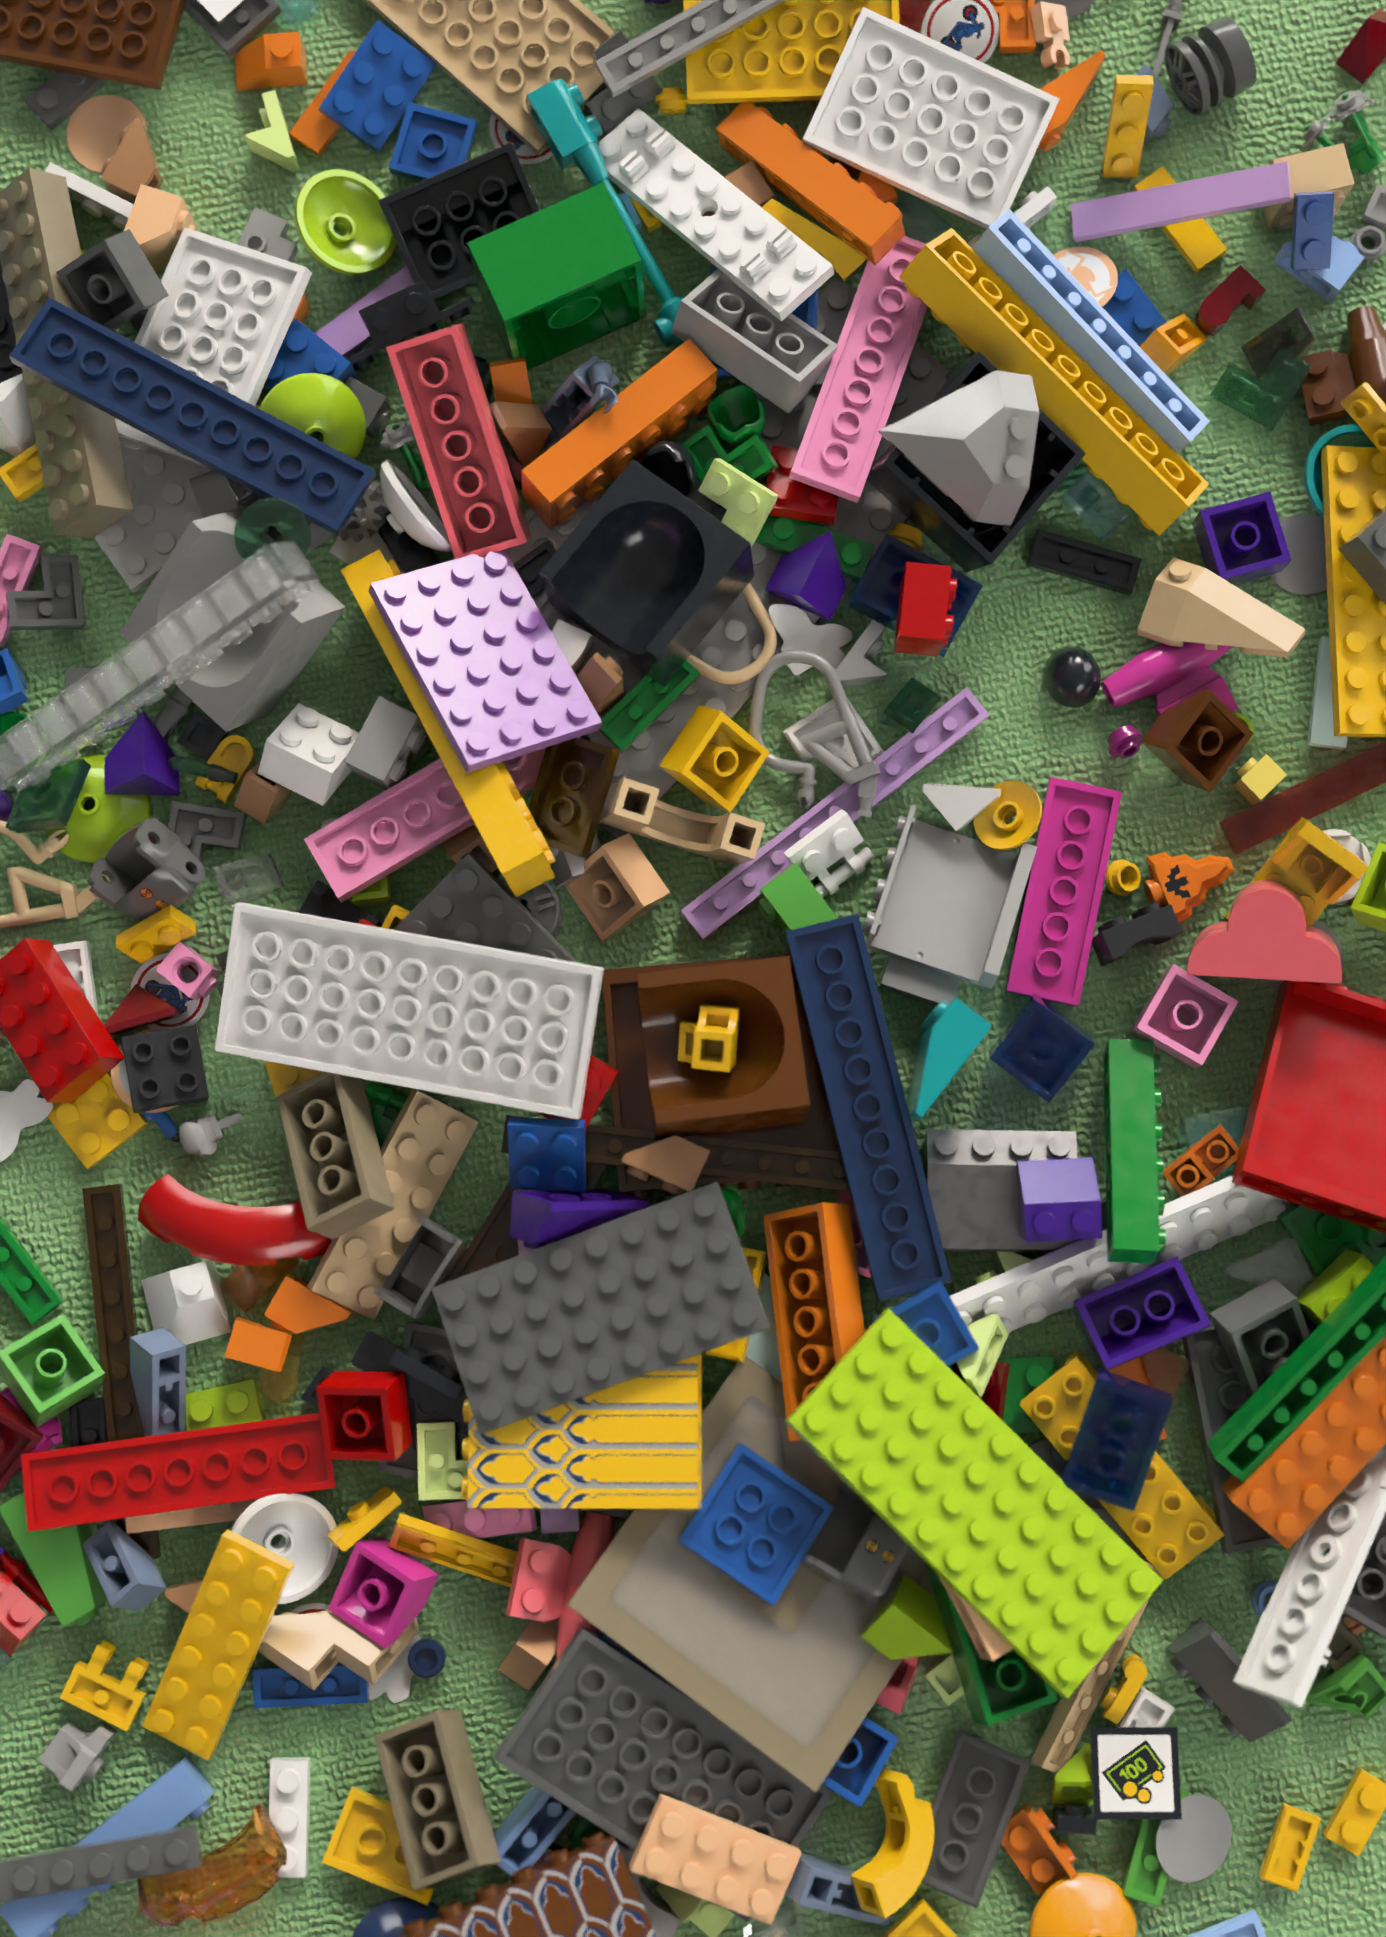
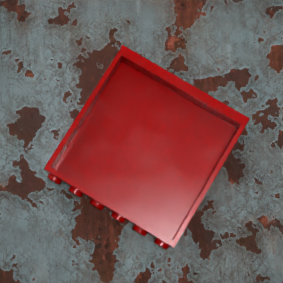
M1284 980L1280 984L1232 1183L1386 1234L1385 1000L1377 996H1364L1352 992L1348 987L1340 984L1331 985L1323 982Z

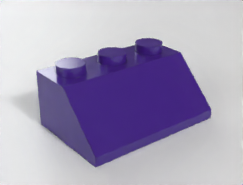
M585 1189V1192L512 1191L509 1237L524 1241V1247L538 1249L546 1246L547 1242L562 1240L648 1208L649 1200L611 1189Z
M1178 1256L1077 1299L1073 1305V1312L1088 1344L1106 1371L1211 1326Z

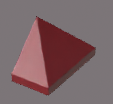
M1380 8L1366 19L1335 63L1361 84L1368 80L1386 58V12Z
M135 984L104 1026L110 1036H116L183 1015L181 1008Z

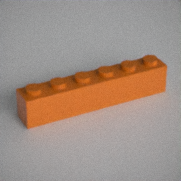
M741 102L716 128L723 150L743 165L752 160L769 185L875 266L905 236L902 222L903 215L893 203L887 202L885 204L876 197L875 192L869 185L864 182L858 184L850 178L848 171L837 162L832 164L824 158L820 150L810 147L801 141L797 133L789 125L783 124L781 126L773 120L772 115L764 106L760 104L755 106L751 102Z

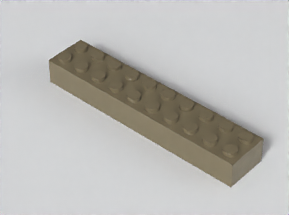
M27 168L0 192V261L9 301V313L12 317L16 336V345L48 297L80 313L56 273L81 256L66 177L33 168ZM22 368V378L26 387L29 413L32 417L36 448L39 452L42 479L46 488L49 514L52 519L54 533L56 535L93 539L133 511L115 417Z

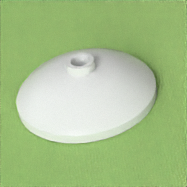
M386 459L381 463L380 481L382 496L387 508L391 512L386 516L390 525L399 535L405 531L411 538L423 546L440 552H451L452 548L444 524L406 474L393 461Z
M304 1493L275 1494L257 1500L239 1516L231 1530L295 1564L278 1604L297 1601L315 1591L332 1571L339 1549L326 1536L336 1527L332 1515L322 1503ZM275 1535H281V1540L277 1544H271V1540Z

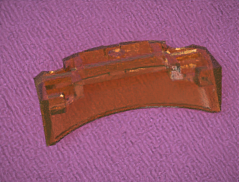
M259 1803L254 1806V1812L249 1822L236 1837L219 1849L202 1856L203 1864L199 1868L137 1878L139 1913L164 1927L178 1926L179 1923L190 1918L200 1919L204 1923L238 1912L269 1892L279 1880V1869L281 1866L286 1865L287 1851L263 1804Z

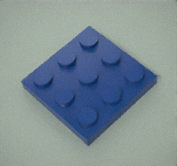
M737 1443L702 1498V1508L694 1511L676 1541L770 1606H774L828 1519L834 1506L742 1443Z

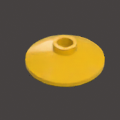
M1016 780L1004 781L993 786L992 788L1001 789V796L974 819V829L978 838L986 846L995 850H1011L1024 844L1035 833L1041 820L1042 804L1039 795L1028 784ZM1016 816L1014 821L1009 824L1011 818Z

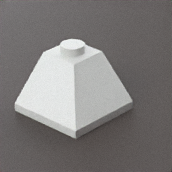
M214 1261L199 1262L141 1280L154 1330L165 1328L185 1345L232 1332Z

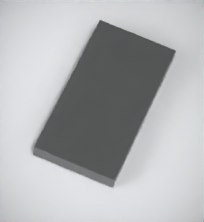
M959 1730L931 1806L934 1819V1843L930 1862L921 1883L975 1908L979 1906L1032 1762L1030 1759L967 1731Z

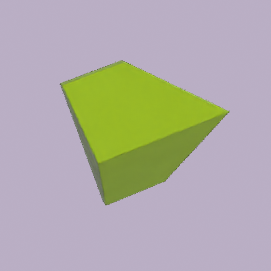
M906 1574L901 1575L859 1635L889 1660L953 1653L935 1598Z

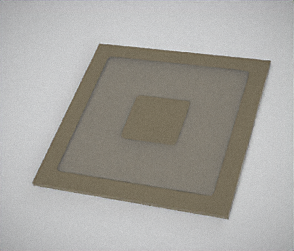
M747 1356L744 1363L737 1362L702 1412V1498L737 1443H742L831 1504L842 1492L840 1487L845 1481L804 1441L789 1442L787 1424L785 1423L786 1411L782 1383ZM634 1509L567 1603V1606L812 1791L817 1792L903 1660L887 1659L863 1640L860 1634L902 1574H906L934 1597L923 1559L909 1547L883 1596L878 1597L875 1605L825 1580L800 1563L775 1605L770 1606L676 1541L696 1509Z

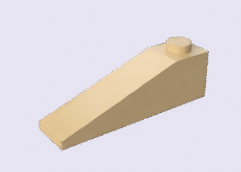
M1173 557L1154 581L1137 629V634L1169 646L1183 647L1184 642L1205 644V649L1218 650V645L1239 647L1242 653L1288 657L1304 637L1305 628L1210 570Z

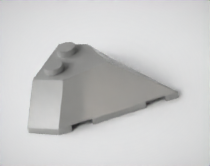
M995 370L981 379L911 413L894 424L878 430V432L904 453V457L942 493L956 502L973 522L1011 526L1029 489L1039 419V407L1032 376Z

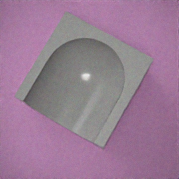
M238 508L190 522L120 633L225 732H228L269 715L274 711L343 612L345 606Z

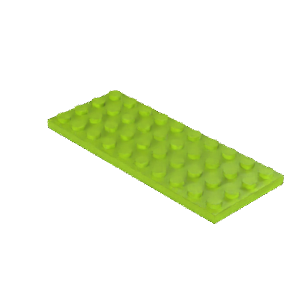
M890 1309L882 1312L785 1421L1062 1698H1069L1163 1581Z

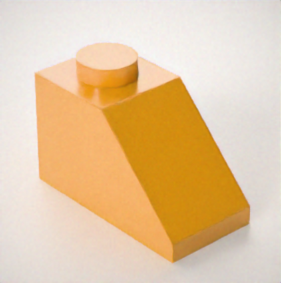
M1183 313L1156 328L1140 348L1169 376L1198 350L1208 338Z

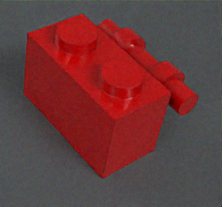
M5 1552L0 1556V1568L5 1572L3 1574L0 1571V1648L11 1656L38 1629L47 1615L38 1605L40 1604L50 1614L54 1610L38 1581L26 1570L28 1566L21 1559L16 1561ZM14 1582L21 1586L30 1596L28 1597L26 1594H24L14 1584Z

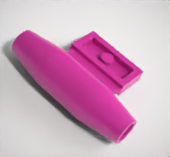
M1184 642L1183 647L1159 643L1136 655L1101 682L1102 691L1113 708L1155 695V712L1158 718L1162 712L1205 689L1214 693L1232 712L1238 709L1223 677L1208 667L1231 650L1232 646L1218 645V650L1205 649V644Z

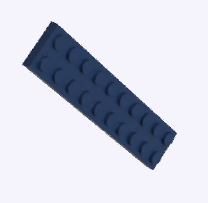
M48 297L10 354L13 364L336 536H339L375 477L374 469Z
M859 914L785 931L784 936L876 1300L881 1301L923 1290L940 1280L943 1284L952 1282Z

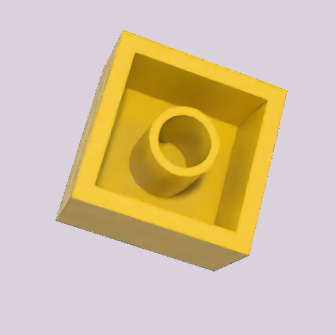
M698 705L659 766L708 806L732 812L770 751L722 711Z

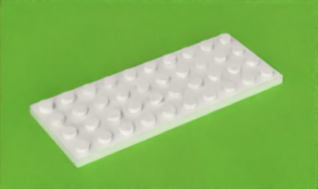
M239 902L234 905L215 1051L579 1119L583 1107L604 968Z

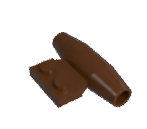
M1361 306L1355 308L1347 315L1348 354L1333 352L1331 349L1295 358L1309 426L1346 418V415L1349 413L1341 405V401L1365 382L1371 386L1386 405V331L1375 308Z

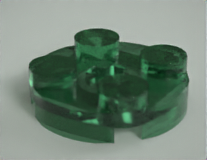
M266 497L255 501L245 508L235 525L234 541L238 553L255 570L263 574L280 575L291 571L302 562L311 545V528L302 509L298 505L282 498ZM269 526H276L277 531L283 533L284 539H279L277 546H271L268 539H263L262 534L269 531Z

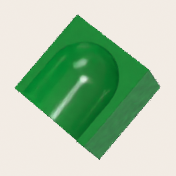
M604 182L467 243L483 304L510 360L525 357L527 370L647 317L642 261Z

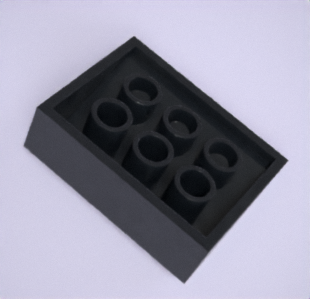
M512 142L378 200L413 282L424 279L433 300L477 281L468 242L540 211Z

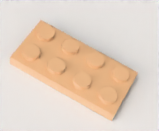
M660 1794L629 1866L632 1872L771 1925L802 1853L798 1847Z

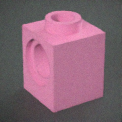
M182 942L174 946L156 969L158 973L185 995L195 1000H198L201 996L203 998L207 997L218 984V980L215 978L220 973L216 967L190 946ZM195 963L199 969L198 977L195 981L187 983L184 979V970L188 965Z

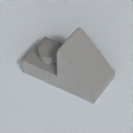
M875 620L870 622L835 670L843 688L885 681L887 674L866 659L867 656L873 659L885 643L881 639L884 627Z

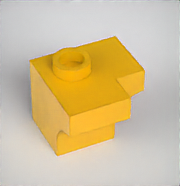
M702 1004L700 1006L698 1022L682 1021L679 1032L678 1061L691 1063L694 1069L730 1072L736 1064L740 1008Z

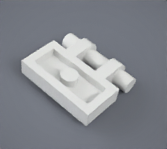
M842 809L783 852L791 866L796 863L809 881L815 877L817 878L819 883L814 887L822 898L827 894L832 896L840 889L839 885L853 874L855 876L861 874L866 870L865 865L875 859V856L868 847H865L857 854L854 853L853 848L864 840L849 815ZM842 858L845 863L829 874L827 868Z

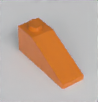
M1102 50L1040 88V90L1060 100L1036 152L1041 149L1044 152L1049 151L1061 141V136L1101 71L1106 56Z

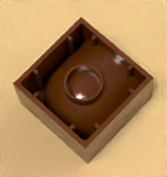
M789 956L637 974V998L655 1140H663L674 1135L687 1137L802 1123L805 1121L810 1101ZM702 1004L740 1008L736 1064L730 1072L694 1069L691 1063L678 1061L680 1023L682 1021L698 1022L700 1006Z

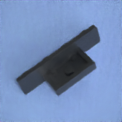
M421 279L358 311L375 345L347 358V360L351 362L356 371L374 362L372 354L382 349H385L387 353V346L403 342L404 338L414 333H417L419 337L439 330L436 322L446 317H449L451 323L471 314L468 306L475 302L470 297L439 312L424 279Z
M372 1331L366 1333L351 1361L352 1365L363 1371L404 1372L408 1396L469 1429V1422H464L463 1403L468 1397L458 1371L444 1364L440 1368L427 1362L429 1356L414 1347L409 1346L405 1350Z

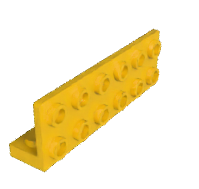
M1077 1349L1066 1357L1065 1365L1021 1399L1020 1406L1162 1578L1168 1579L1223 1537L1224 1533L1220 1526L1217 1525L1215 1512L1200 1494L1196 1497L1191 1494L1101 1386V1375L1081 1351Z

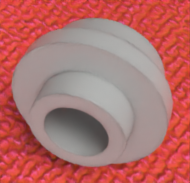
M1375 226L1358 228L1352 234L1349 241L1365 257L1362 262L1377 260L1386 248L1385 236ZM1361 242H1370L1372 245V249H1365L1361 245Z

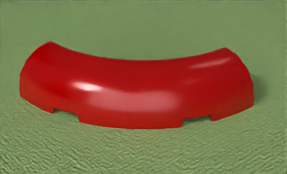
M169 1174L157 1180L145 1192L139 1204L138 1221L152 1234L167 1244L173 1241L190 1249V1253L193 1256L215 1262L264 1266L277 1264V1259L302 1256L303 1260L324 1255L332 1241L331 1238L307 1229L301 1201L272 1207H244L224 1204L197 1195L179 1184Z

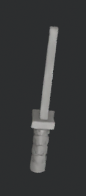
M1170 0L1167 9L1165 8L1160 22L1165 23L1166 27L1152 71L1156 78H1158L1173 26L1179 27L1184 13H1181L1184 0Z

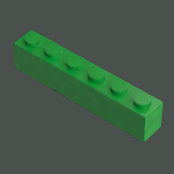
M1109 1038L1103 1052L1107 1262L1154 1264L1159 1252H1164L1165 1229L1159 1228V1216H1162L1164 1213V1194L1158 1193V1180H1162L1163 1159L1157 1157V1145H1160L1162 1141V1124L1156 1123L1155 1112L1160 1110L1161 1090L1160 1088H1155L1154 1076L1158 1077L1160 1056L1159 1054H1154L1153 1041Z

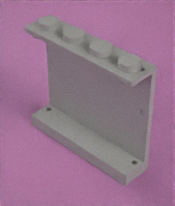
M911 805L907 817L899 816L893 836L899 838L896 849L889 847L882 867L888 869L889 872L886 881L878 880L872 900L878 901L876 912L868 911L862 928L863 932L868 933L866 946L869 949L992 989L999 976L1037 846L1024 843L1018 854L1007 850H995L986 846L983 842L915 820L916 818L913 816L917 806Z

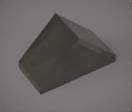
M1297 307L1241 348L1256 377L1261 378L1295 362V358L1306 356L1318 338L1302 308Z

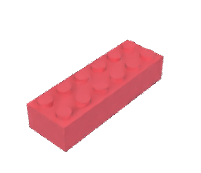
M457 324L387 346L386 350L454 558L457 559L472 554L481 557L489 552L495 553L527 543L532 537L464 324Z

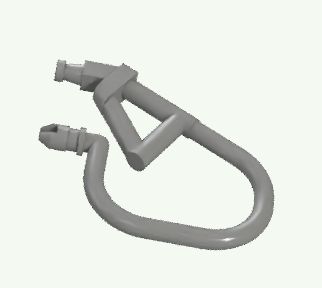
M789 650L775 655L757 675L754 683L748 727L749 735L766 748L761 735V724L766 687L772 674L778 668L790 663H802L815 667L826 678L841 720L802 736V744L809 753L849 785L860 783L858 797H860V810H858L857 815L872 817L871 807L873 800L876 799L878 777L881 771L877 761H873L837 672L825 658L813 652ZM847 734L859 767L852 769L826 748L823 743ZM770 752L763 762L768 767L781 772L802 775V778H799L800 789L798 790L797 801L800 808H804V797L807 798L805 808L808 809L813 803L814 786L817 784V780H814L815 766L812 763L781 759Z

